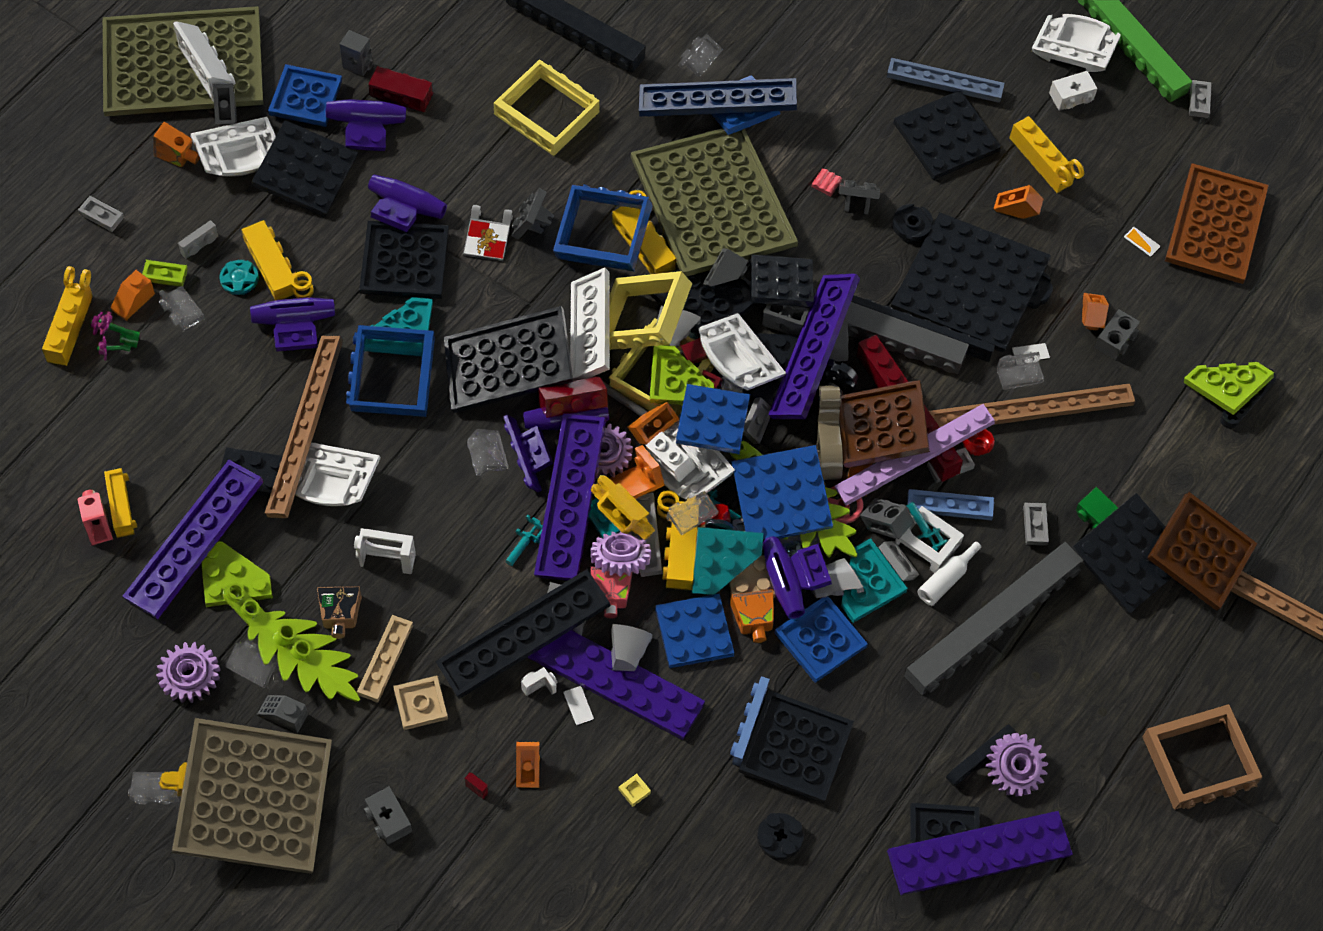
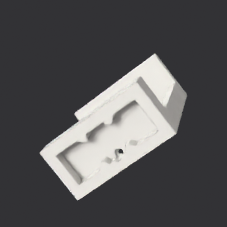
M921 506L919 511L924 520L932 527L940 528V532L950 538L938 553L911 533V529L916 524L914 520V523L900 539H896L895 543L897 545L900 543L904 544L930 562L929 570L935 573L961 545L964 534Z
M361 528L360 535L356 536L354 541L356 558H359L360 567L364 566L366 555L400 559L403 573L412 574L416 556L413 536ZM373 538L403 544L402 548L373 544L367 539Z

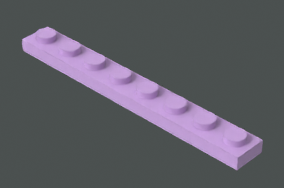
M982 404L929 433L930 452L877 462L835 485V490L847 506L995 424V421L985 405Z

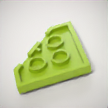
M654 346L650 403L663 404L668 402L669 404L683 405L687 384L714 388V383L706 379L690 360H686L680 354V351L675 346Z
M1249 362L1248 365L1236 366V363L1219 364V367L1206 368V365H1199L1184 378V383L1234 415L1273 379L1274 372L1258 362Z
M217 542L202 561L206 607L228 604L223 597V590L227 585L233 583L240 584L253 600L273 598L270 575L225 543Z

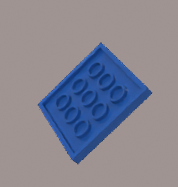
M816 445L732 461L745 531L764 533V541L771 536L780 539L833 528Z

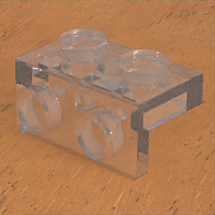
M476 429L467 440L476 475L481 476L486 470L505 471L508 468L499 430Z
M249 640L236 643L225 667L261 687H266L275 667L278 666L277 655L274 654L268 665H264L256 643Z

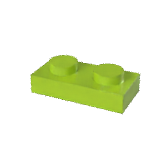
M146 260L142 274L150 279L152 283L183 287L188 269L187 265Z

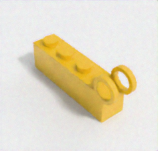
M1029 116L1013 124L1010 140L1056 193L1071 186L1074 178L1080 179L1084 176V169L1081 163L1076 159L1069 162ZM1073 164L1077 166L1079 174L1075 171Z
M634 190L629 193L636 195L637 193H641L642 196H646V194L640 190ZM621 206L612 211V223L631 247L641 209ZM648 221L638 258L650 274L669 273L676 270L674 254L667 247L664 237L658 235L655 231L653 223Z
M263 220L241 229L244 242L275 300H283L292 295L296 298H306L313 295L314 289L310 274L304 271L291 272L290 261L287 257H283L282 246L279 241L275 242V234L271 226L267 227ZM305 276L308 278L309 281H298L297 277ZM310 288L309 293L305 295H300L296 292V290L305 291Z
M68 266L65 270L63 279L65 289L42 347L47 362L66 366L93 297L89 286L91 271L84 269L80 277V284L73 283L75 268Z
M664 491L658 496L657 513L660 517L672 521L671 528L667 527L666 540L670 541V547H665L664 560H668V567H663L662 579L667 580L666 588L692 590L699 503L679 501V497L675 492ZM670 495V496L674 497L676 501H674L673 499H670V498H665V499H662V498H663L664 496ZM665 503H670V504H672L673 506H671V507H666V506H664L663 504H665Z

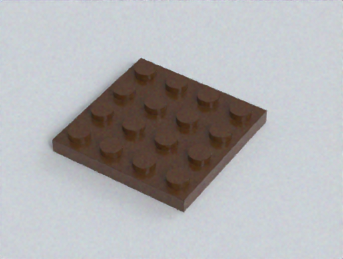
M920 380L840 396L839 421L845 468L930 452Z
M1188 492L1182 498L1147 559L1217 611L1225 602L1257 543L1192 493Z

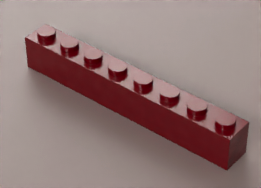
M877 335L858 342L857 358L878 388L908 382ZM924 405L927 432L929 434L940 427ZM954 447L928 460V462L937 473L941 482L960 474L963 460Z

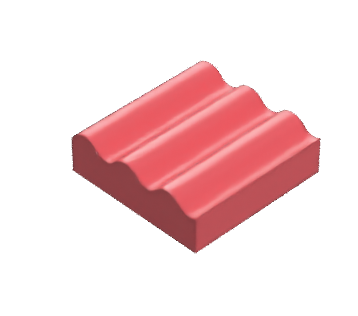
M822 168L811 187L831 197L841 183L842 177Z

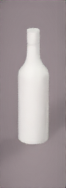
M974 542L962 555L950 557L918 589L919 597L926 604L933 606L965 574L968 561L981 548V545L978 542Z

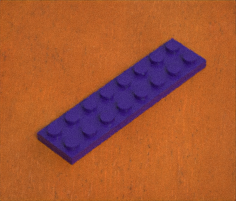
M857 274L823 275L814 297L813 307H810L786 368V375L782 378L768 415L772 419H806L860 280Z
M563 413L534 571L535 577L568 581L580 572L593 498L590 489L596 481L606 424L605 417Z
M228 460L122 597L127 602L158 619L264 482L263 479Z
M572 630L528 657L681 740H684L705 704V701L640 666H637L635 671L613 670L610 650Z
M1059 811L893 847L887 850L900 895L1073 855Z

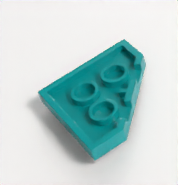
M412 297L405 302L404 306L398 310L394 309L382 317V320L374 326L429 330L433 299ZM366 339L365 351L422 356L424 343Z
M698 527L692 593L716 594L762 555L764 533Z
M871 538L854 547L857 557L851 556L849 565L854 570L864 589V592L857 593V589L844 590L841 607L852 623L906 593L908 589Z

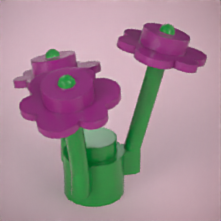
M100 312L98 316H94L91 320V327L94 329L93 335H96L99 327L100 335H104L108 329L121 333L120 343H123V345L107 346L105 336H103L102 342H99L97 350H99V355H103L104 361L107 360V351L109 350L130 351L131 347L136 348L140 334L138 331L129 330L111 323V312L104 316L103 312Z

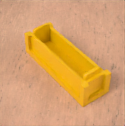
M122 468L104 471L116 536L119 538L135 534L134 528H137V523L135 520H132L126 487V481H129L128 474H123Z

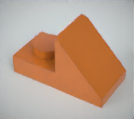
M517 742L516 787L539 788V742Z

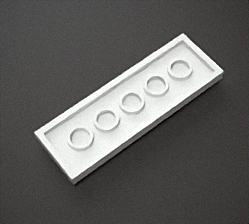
M606 268L571 282L570 360L573 381L588 379L610 370L609 271Z

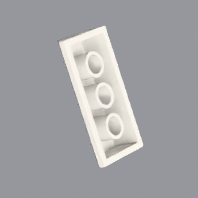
M174 22L179 48L214 102L213 84L233 83L235 85L234 77L231 73L228 74L226 72L227 68L224 61L217 58L218 53L214 46L210 47L209 39L205 32L202 33L198 26Z

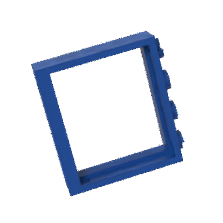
M585 184L583 186L572 185L553 249L556 257L562 260L634 272L653 206L649 197L642 196L641 193L636 195L628 194L622 190L617 192L609 191L604 187H599L598 189L590 188ZM581 200L641 209L628 255L568 246Z
M358 325V331L353 336V344L356 345L355 352L351 353V364H354L353 372L350 371L348 377L351 390L347 391L346 404H349L351 411L427 417L435 343L434 331ZM366 339L424 343L417 406L359 401Z

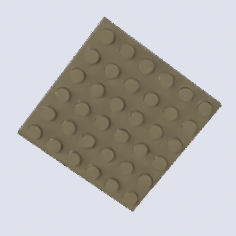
M195 718L172 853L312 874L332 740Z

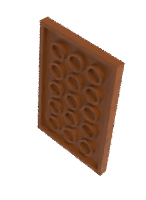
M1192 163L1165 262L1243 284L1269 185Z

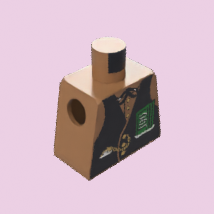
M360 586L317 587L324 628H332L333 638H344L345 628H354L356 626L361 602Z

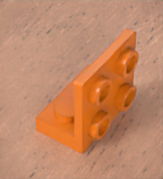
M643 445L635 448L637 457L634 459L637 466L609 478L615 485L620 483L635 499L665 486L660 465Z

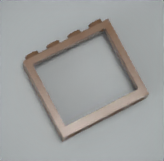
M1229 704L1147 728L1142 736L1174 810L1179 808L1190 809L1195 806V803L1202 801L1204 804H1207L1222 795L1230 797L1241 789L1249 791L1251 788L1257 787L1258 782L1262 778ZM1223 722L1247 775L1183 794L1160 740Z

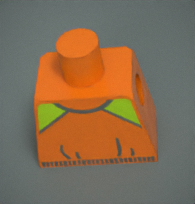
M162 123L153 136L154 156L179 167H183L187 160L196 164L200 157L198 152L192 150V139L168 123Z
M773 589L732 594L730 605L740 632L742 634L752 633L754 643L766 641L765 631L772 630L774 621Z

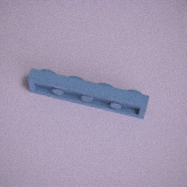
M908 490L907 505L914 502L918 510L923 506L935 515L992 520L994 497Z
M761 676L759 684L754 683L751 696H754L752 703H747L744 715L747 716L746 722L740 723L737 732L740 739L738 743H733L730 755L734 756L732 762L734 765L741 766L770 680Z

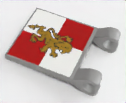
M473 205L463 256L503 261L513 218L512 210H504L503 221L499 223L479 220L481 207Z

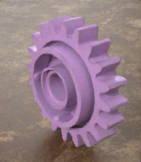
M610 423L604 430L601 449H605L607 452L600 453L596 479L599 477V474L607 476L610 473L612 477H615V471L622 474L623 467L628 468V461L632 460L631 453L633 447L630 446L631 439L626 438V432L619 434V427L612 430Z
M612 532L610 536L603 534V539L597 538V542L592 543V563H595V568L602 567L603 573L610 571L611 576L614 573L618 574L619 577L622 576V573H626L628 576L631 575V572L638 574L639 569L645 570L646 565L650 564V544H646L644 539L640 540L639 535L633 537L632 532L629 534L622 532L616 534Z
M186 642L183 644V649L175 645L176 651L174 653L167 650L169 657H161L164 665H157L160 672L156 674L158 680H160L159 686L164 688L165 695L171 693L173 701L178 696L181 703H184L186 697L193 703L194 696H197L201 701V694L203 692L210 695L208 687L216 688L213 680L220 679L217 673L220 671V667L217 665V657H213L212 650L206 651L205 645L200 646L198 649L196 642L192 644L191 648L188 647ZM187 670H194L190 675H183Z
M1014 733L1011 736L1010 734L1004 735L1003 739H997L996 743L998 746L990 747L994 754L987 755L992 760V763L986 764V767L992 768L988 776H995L992 784L1000 783L999 791L1007 789V795L1015 793L1016 797L1022 796V794L1029 795L1031 790H1038L1037 784L1044 783L1040 776L1047 775V772L1042 770V767L1048 765L1047 762H1042L1041 760L1046 756V753L1039 754L1038 752L1042 746H1034L1035 739L1027 740V734L1019 736L1018 733ZM1015 760H1017L1020 765L1018 770L1015 768L1014 765Z

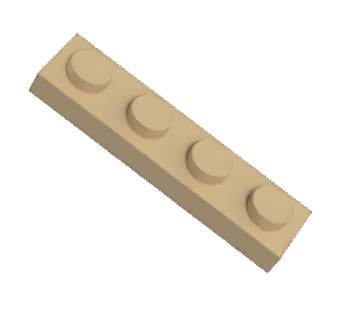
M394 615L391 616L357 690L358 696L379 702L411 632L413 622Z

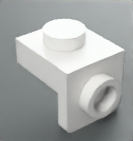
M544 667L535 673H528L521 681L522 690L526 696L544 685L547 686L553 695L556 693V684L558 683L553 673H548Z

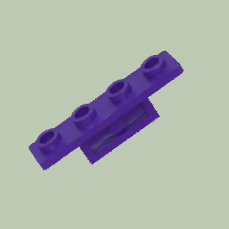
M507 414L504 416L506 422L504 427L511 436V446L518 455L517 463L525 474L524 482L529 489L539 493L542 489L536 473L554 464L541 428L535 426L521 434L517 421Z

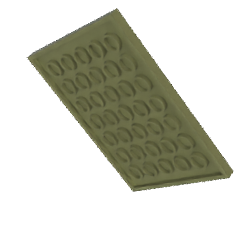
M258 6L103 17L104 116L214 108V102L179 48L174 22L198 26L202 33H206L210 47H215L218 53L217 58L224 61L227 68L226 72L228 74L231 73L236 83L233 85L236 107L264 105L260 14Z
M722 128L631 152L632 162L653 205V210L669 247L676 258L679 270L686 277L711 270L722 249H729L744 259L749 260L752 254L767 255L798 246V240L745 129L728 135Z

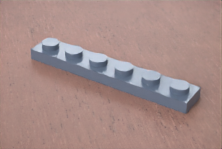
M891 58L887 78L950 92L961 91L964 95L999 103L1005 84Z

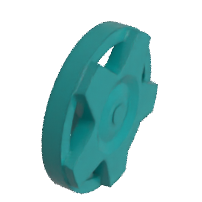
M248 260L230 261L225 264L220 272L221 286L225 291L234 295L250 292L255 288L259 280L256 267ZM232 284V285H233V289L229 288V287L226 286V285Z

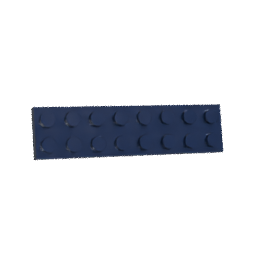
M796 78L640 84L639 117L797 110Z

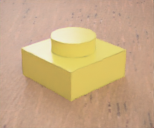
M635 774L619 786V791L632 807L651 794V790L638 774Z

